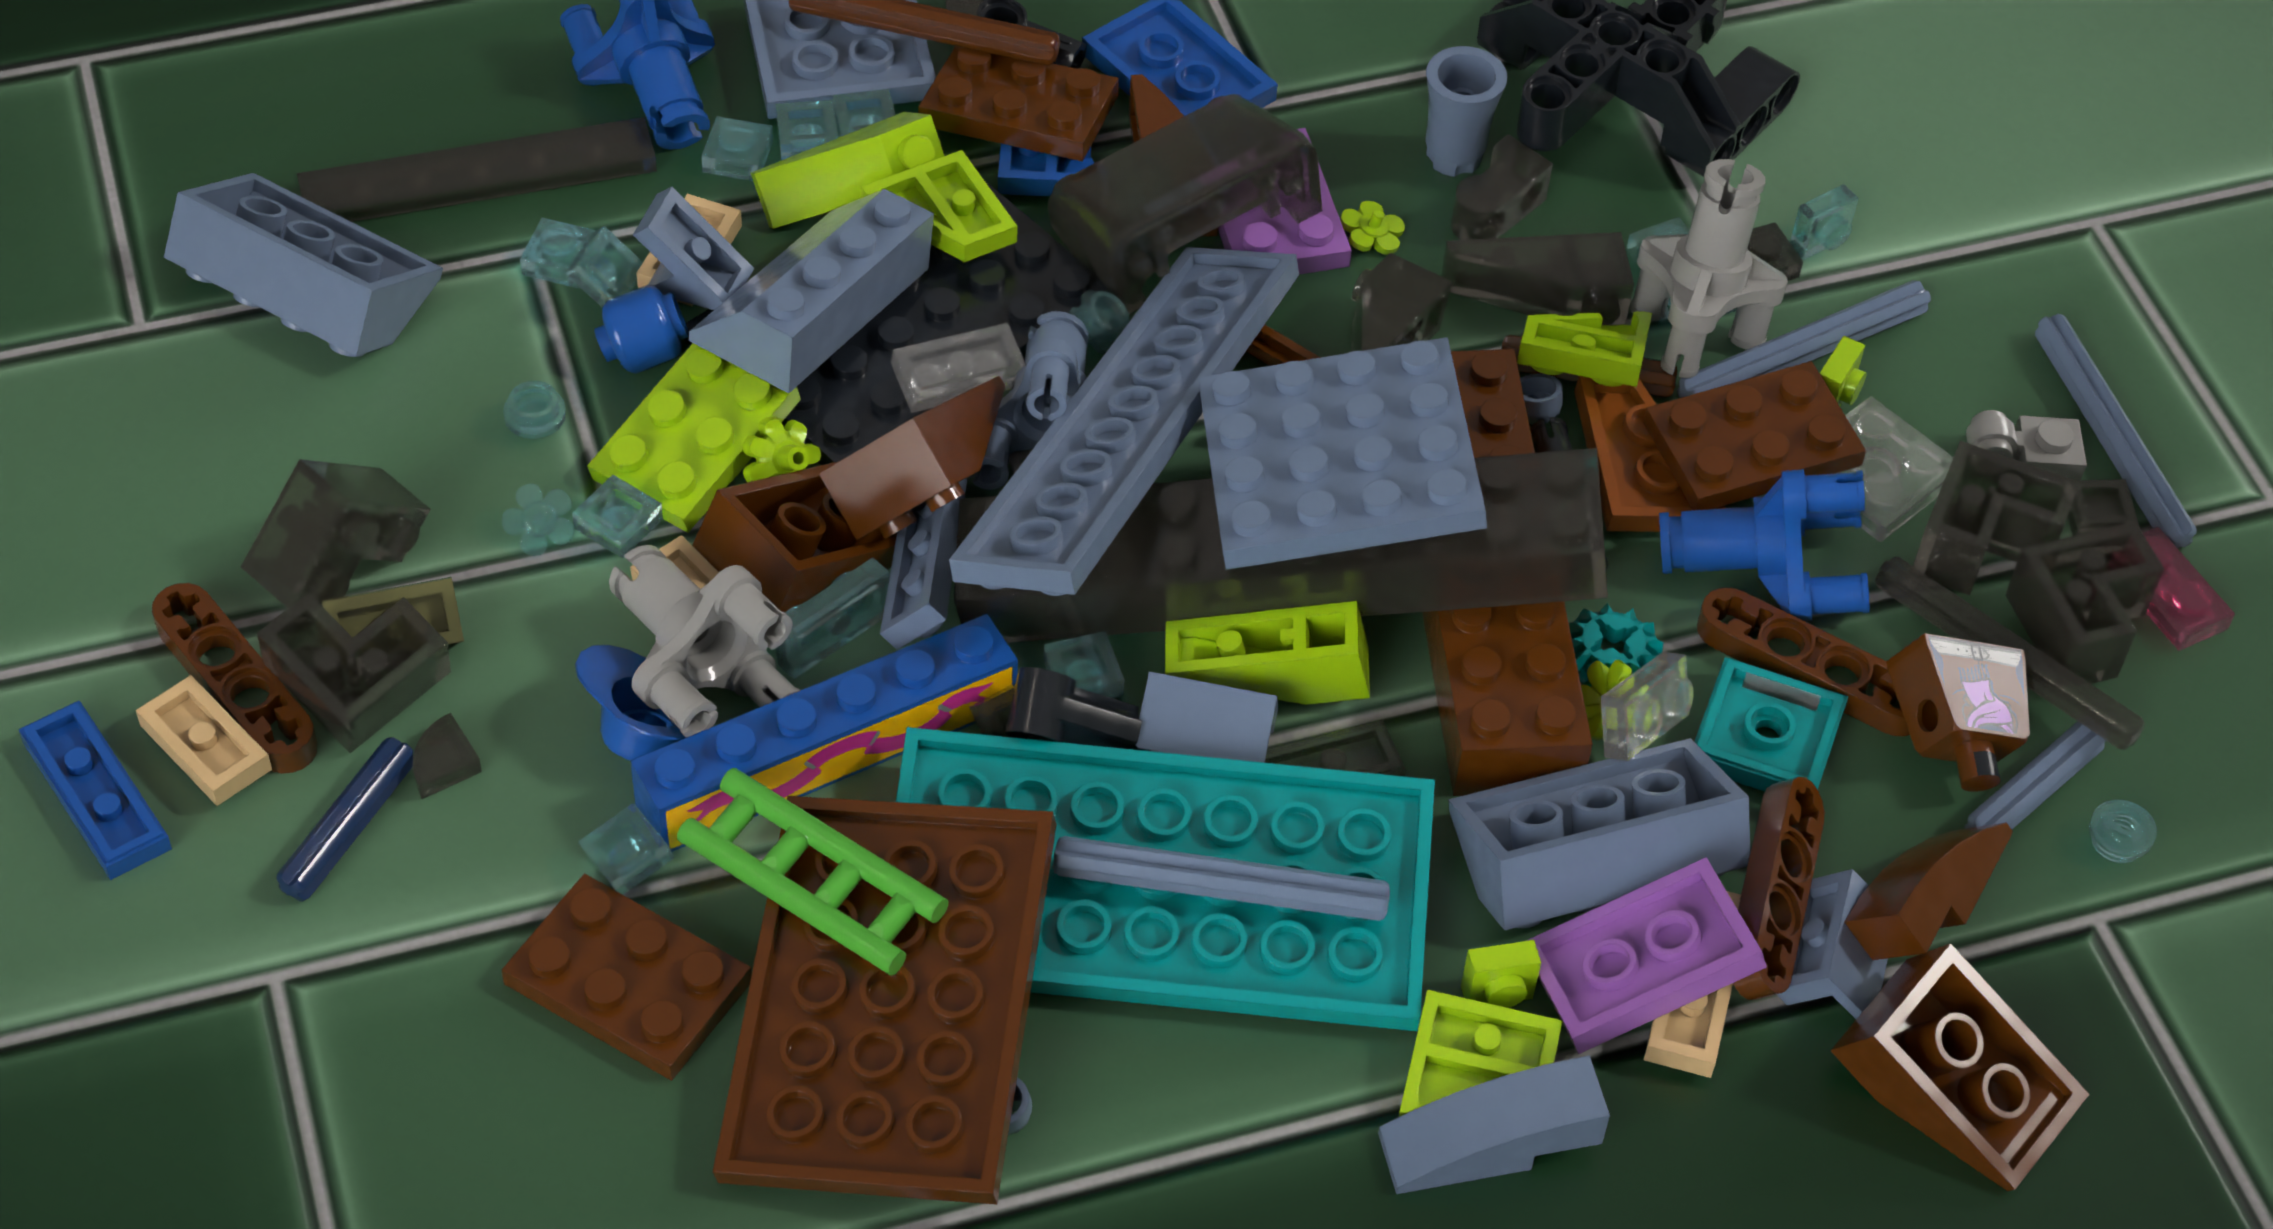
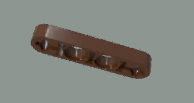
M177 583L166 587L158 593L152 604V614L161 640L186 671L269 755L271 771L281 774L294 773L309 765L317 754L318 744L314 726L309 715L208 592L195 584ZM183 611L188 616L195 615L198 630L192 634L189 624L182 616L175 615L176 613ZM215 647H226L235 652L229 661L218 666L206 665L200 661V658L206 651ZM249 688H259L269 693L267 699L255 707L244 708L233 702L239 693ZM277 720L278 727L289 740L297 739V741L288 746L282 740L275 741L271 724Z
M1719 588L1711 591L1704 598L1697 622V629L1702 640L1712 648L1740 662L1849 696L1843 713L1886 734L1893 736L1910 735L1902 710L1890 705L1896 702L1897 696L1885 660L1744 591L1735 588ZM1726 615L1735 617L1728 624L1719 621L1724 619ZM1755 627L1760 628L1757 639L1749 637V635H1753ZM1775 638H1785L1797 644L1801 652L1795 656H1782L1771 650L1768 642ZM1832 666H1842L1854 672L1858 681L1851 685H1841L1829 679L1825 670ZM1869 683L1877 686L1874 687L1872 696L1866 695Z
M1795 777L1772 784L1766 788L1762 798L1738 911L1761 948L1767 967L1733 983L1739 994L1747 1000H1758L1781 994L1789 988L1792 981L1825 816L1821 796L1814 784L1806 777Z

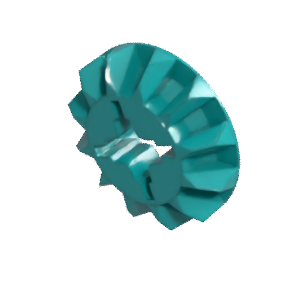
M1607 602L1599 612H1592L1583 608L1577 619L1569 623L1579 678L1583 684L1592 686L1587 677V670L1595 661H1601L1608 668H1610L1615 660L1623 661L1632 669L1630 681L1635 684V690L1648 684L1658 673L1662 661L1664 642L1656 638L1654 622L1642 623L1636 618L1634 608L1625 614L1613 612ZM1606 637L1611 643L1625 642L1623 653H1619L1613 647L1605 650L1600 649L1602 639Z

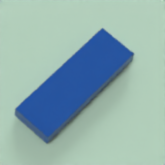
M80 700L18 729L24 746L110 880L172 850L167 833Z

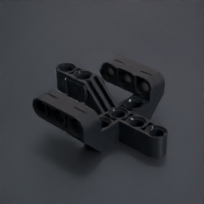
M1503 0L1495 5L1490 12L1484 13L1479 20L1477 35L1479 46L1520 70L1527 68L1542 54L1550 58L1527 79L1523 85L1517 136L1526 147L1536 151L1556 150L1564 145L1616 96L1664 124L1660 145L1665 147V154L1704 177L1706 166L1710 162L1719 159L1734 160L1788 106L1800 82L1799 72L1753 46L1745 48L1714 78L1702 55L1696 53V51L1703 44H1709L1722 26L1727 0H1646L1642 5L1633 2L1628 8L1614 2L1609 3L1605 0Z

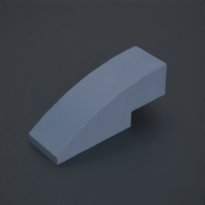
M1590 1055L1516 1072L1455 1092L1380 1126L1378 1135L1396 1194L1528 1171L1532 1169L1535 1156L1602 1144L1610 1114Z

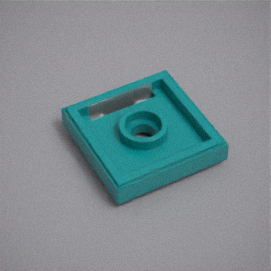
M1725 657L1694 742L1735 782L1765 791L1772 784L1795 777H1806L1818 790L1849 696ZM1761 727L1771 728L1778 734V738L1764 737L1756 732V730Z

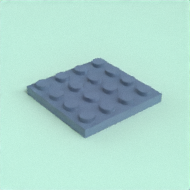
M1448 337L1198 377L1226 570L1487 528L1485 505Z

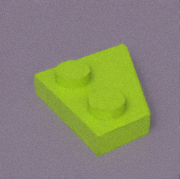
M963 150L861 186V198L886 189L934 213L931 245L963 262L1017 243L1016 223Z
M1636 311L1633 312L1631 325L1602 326L1603 317L1600 313H1577L1572 316L1557 314L1528 315L1517 364L1531 366L1534 370L1547 375L1567 373L1588 377L1600 385L1617 387L1623 384L1637 387L1653 313Z
M1427 990L1399 1117L1426 1104L1475 1085L1516 1072L1554 1063L1563 1020Z

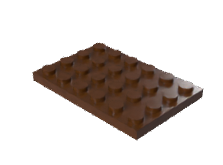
M787 796V800L946 898L948 900V908L943 917L936 923L930 922L918 913L913 915L891 942L906 953V959L900 970L890 976L767 898L713 1167V1174L717 1182L722 1184L997 1205L1057 826L1053 811ZM781 828V831H780L779 839H780L781 836L786 832V831L783 830L782 828ZM809 846L785 876L814 894L838 866V863ZM862 879L839 906L838 910L868 928L892 897Z

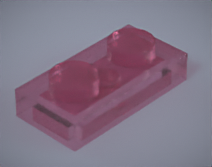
M2159 527L2109 547L2103 564L2178 651L2229 629L2235 613Z

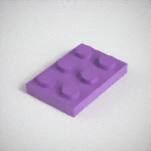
M1306 128L1202 143L1213 165L1221 193L1218 231L1225 250L1297 254L1299 274L1350 267L1352 250Z
M1707 857L1526 940L1535 941L1541 960L1538 978L1560 1020H1563L1562 1024L1578 1054L1767 967L1761 948Z

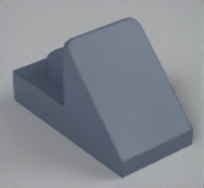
M673 187L657 193L633 234L661 262L648 285L655 286L663 295L672 292L676 300L715 310L747 283L754 270V267Z

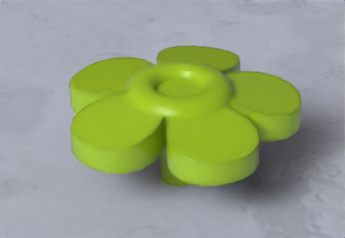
M1363 201L1358 211L1348 208L1342 212L1340 217L1343 229L1351 233L1348 239L1350 245L1357 250L1367 252L1370 251L1372 245L1377 252L1384 255L1393 254L1398 250L1400 246L1398 237L1402 236L1405 224L1396 215L1384 216L1383 208L1379 203Z

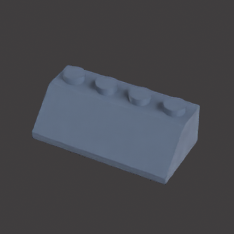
M255 173L178 192L164 253L165 259L185 268L186 274L189 277L205 283H214L233 293L234 299L239 303L251 307H261L280 317L282 324L286 327L300 332H309L329 342V347L333 351L349 357H360L365 353L393 344L439 282L443 271L442 267Z
M886 189L831 210L689 331V341L775 387L790 393L928 270L934 213Z
M1691 738L1448 800L1449 812L1478 899L1504 930L1530 928L1538 925L1542 920L1573 912H1589L1707 857L1718 877L1724 875L1725 872L1747 867L1750 857L1749 796Z

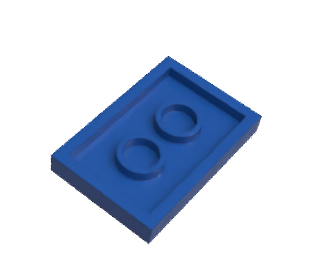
M1150 0L1082 37V42L1087 44L1085 58L1105 75L1119 78L1118 87L1129 96L1131 75L1142 74L1185 116L1201 142L1208 140L1276 101L1278 84L1180 0Z

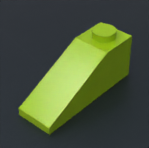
M902 112L751 172V176L769 228L774 229L830 212L861 198V186L944 156L931 114Z
M1357 601L1166 621V675L1276 695L1278 700L1305 705L1370 698L1369 647Z

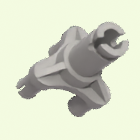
M1719 159L1710 162L1705 169V182L1700 188L1689 233L1654 235L1642 240L1637 258V264L1641 270L1629 308L1632 313L1636 311L1653 313L1651 321H1659L1660 317L1664 319L1667 315V306L1670 298L1671 305L1668 320L1672 327L1665 353L1661 358V367L1668 374H1674L1676 363L1682 354L1684 359L1679 377L1691 378L1696 376L1699 372L1700 359L1707 334L1715 329L1717 322L1723 315L1734 308L1737 309L1732 327L1728 333V338H1731L1730 341L1743 349H1750L1767 341L1766 335L1774 307L1781 304L1788 281L1781 271L1775 269L1747 249L1760 205V194L1765 186V176L1760 170L1750 164L1746 165L1741 184L1734 188L1730 185V177L1735 160Z
M643 545L628 551L624 555L639 571V575L634 581L618 567L615 566L609 579L611 592L656 636V642L648 656L634 673L632 689L648 707L660 709L680 729V732L686 738L713 727L718 718L716 705L707 700L697 690L699 688L719 687L729 689L739 696H749L759 707L800 691L775 669V660L766 651L767 647L771 650L777 648L788 638L792 631V619L786 613L781 612L762 594L761 583L743 566L733 565L726 567L700 589L670 559H667L657 547Z

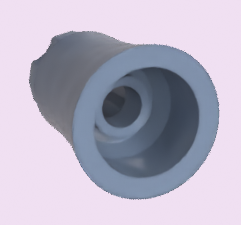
M1456 46L1435 54L1430 59L1426 68L1429 96L1428 122L1425 136L1427 145L1426 155L1432 160L1434 170L1452 177L1461 173H1473L1479 168L1483 154L1488 147L1490 128L1496 107L1507 83L1506 69L1502 62L1493 54L1475 47Z

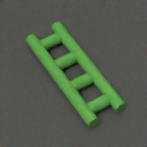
M737 768L728 770L721 780L720 790L734 799L715 822L708 828L694 818H689L681 825L677 833V840L890 976L900 970L906 959V953L891 942L913 915L918 913L930 922L936 923L943 917L948 908V900ZM757 813L786 831L761 861L732 843ZM809 846L838 863V866L814 894L785 876ZM862 879L892 897L868 928L838 910L839 906Z

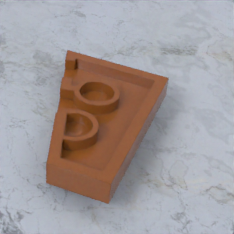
M1579 376L1574 393L1606 531L1660 532L1659 513L1669 512V517L1681 516V511H1691L1692 508L1643 423L1646 407L1657 404L1640 379L1638 380L1637 387L1624 384L1617 387L1600 385L1591 378ZM1721 506L1714 509H1722L1725 508V506Z

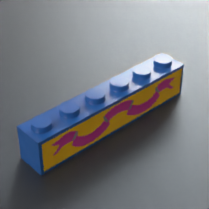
M982 615L631 760L635 806L662 854L666 855L685 847L684 844L677 840V833L687 819L694 818L709 828L734 798L720 790L721 780L731 768H737L787 799V796L803 797L902 755L907 727L956 732L1010 709L1018 675V659L989 615Z

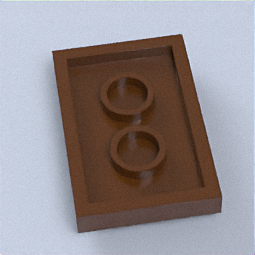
M955 46L918 106V113L931 114L935 129L1083 162L1118 97L1119 78L1099 74L1086 68L1076 69L1053 63L1046 66Z
M1812 361L1646 407L1643 422L1692 510L1714 509L1766 494L1781 477V471L1804 469L1805 475L1835 474L1862 466L1866 454L1865 447Z
M585 873L501 969L504 985L671 1081L747 989L752 976L749 965Z

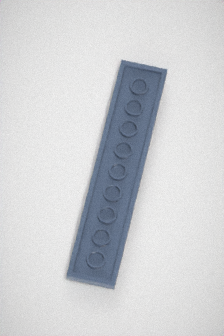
M1186 247L1067 403L1065 413L1060 418L1055 419L951 556L949 563L953 582L981 585L986 589L1014 588L1041 591L1043 594L1050 596L1075 595L1203 413L1198 377L1222 374L1234 369L1298 278L1297 254Z

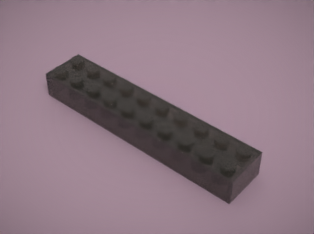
M1597 448L1474 458L1486 510V529L1226 570L1213 479L1153 483L1075 595L1050 596L1043 594L1041 591L1014 588L986 589L981 585L955 582L954 603L961 624L988 614L1005 641L1010 643L1166 631V621L1357 601L1361 616L1608 598ZM997 496L959 499L957 548Z

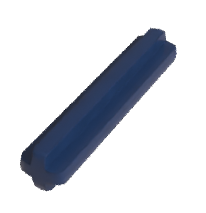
M389 737L382 741L277 873L276 879L279 882V889L283 893L292 896L298 901H305L311 897L415 765L413 749L407 743H401L394 737Z

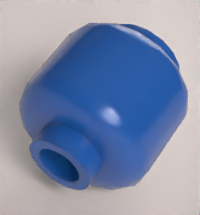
M652 285L640 287L605 302L602 307L604 325L594 328L596 339L606 361L610 362L618 359L625 370L634 374L679 357L682 352V340L689 337L685 319L673 293L670 292L663 295L658 288Z

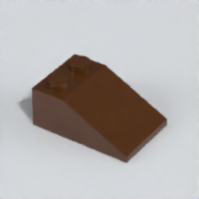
M1000 375L908 420L819 473L856 540L877 529L880 530L884 539L918 521L912 509L926 502L930 511L933 512L965 494L959 482L981 469L1006 387Z
M834 462L718 489L692 546L718 572L733 565H740L747 569L761 583L762 594L781 612L786 613L793 623L815 617L890 569L897 533L884 539L880 530L877 529L856 540L819 475L822 471L838 463Z
M1951 943L1928 951L1925 954L1906 959L1830 1050L1877 1102L2006 1191L2015 1190L2090 1095Z

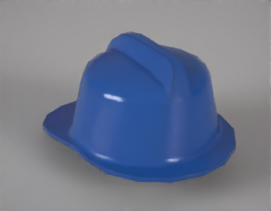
M612 645L591 646L580 652L575 668L580 682L601 704L600 731L604 744L613 753L631 761L686 738L680 732V729L660 709L648 707L634 693L632 678L641 663L645 661V657L629 649Z

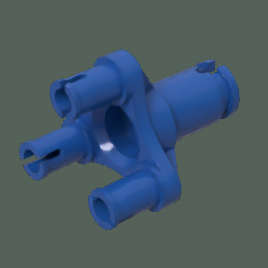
M619 0L620 8L616 20L604 36L596 18L597 14L590 5H575L562 13L560 23L574 52L572 65L580 83L587 86L600 84L633 85L648 124L653 130L654 139L661 148L668 150L681 149L703 138L701 132L696 130L694 123H697L699 130H709L710 120L704 112L703 103L688 66L711 52L715 45V39L708 23L699 18L692 0Z
M1804 469L1781 471V477L1764 497H1753V507L1681 511V516L1669 517V512L1659 513L1663 574L1672 573L1674 568H1685V572L1757 568L1758 578L1779 608L1805 622L1812 621V615L1869 613L1867 573H1861L1860 575L1810 577L1809 571L1803 572L1801 536H1805V530L1862 527L1860 512L1865 511L1863 471L1805 475Z

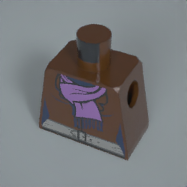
M1924 633L1886 661L1914 748L1922 757L1956 762L1963 790L1978 792L1991 789L2001 781L1997 762L2025 744L2030 735L2024 650Z

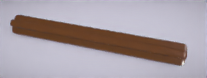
M789 0V7L793 11L1046 66L1055 62L1059 53L1060 37L1055 32L905 0Z

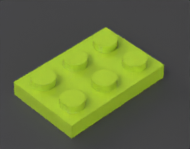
M692 343L587 465L593 480L689 533L708 511L716 491L728 487L752 458L743 452L745 439L751 435L763 438L759 431V422L766 417H775L782 423L801 400L798 388L796 387L790 393H787Z

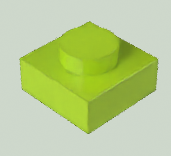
M1846 336L1842 337L1820 372L1821 377L1839 406L1843 402L1853 405L1867 376L1866 372L1859 369L1866 345Z
M1529 940L1469 949L1461 981V990L1464 998L1506 1008L1515 1006L1523 1000L1533 999L1541 966L1535 941Z

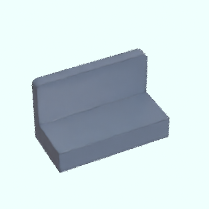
M1149 671L1139 717L1142 720L1135 747L1143 751L1265 763L1270 734L1274 732L1278 712V697L1276 695Z
M1853 869L1812 879L1792 981L1785 992L1777 994L1786 1005L1833 996L1857 1019L1882 989L1888 958L1872 960L1844 923L1862 893L1869 886Z

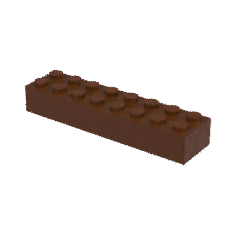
M1514 349L1451 351L1485 505L1487 528L1410 541L1453 796H1464L1586 765L1589 762L1593 745Z

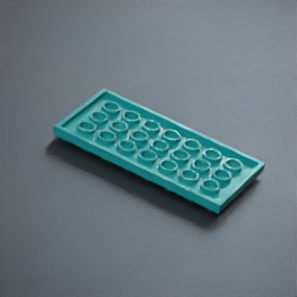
M907 727L896 802L1053 811L1057 826L1032 979V993L1418 1031L1421 1016L1434 779ZM1069 836L1384 880L1389 883L1390 887L1388 910L1385 918L1378 921L1063 877L1054 873L1055 847L1060 837Z

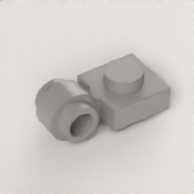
M1987 410L1975 415L1971 420V424L1966 429L1969 456L1984 470H2000L2007 467L2012 461H2018L2020 477L2081 481L2087 466L2079 419L2019 416L2016 426H2014L2013 422L2004 413L1996 410Z

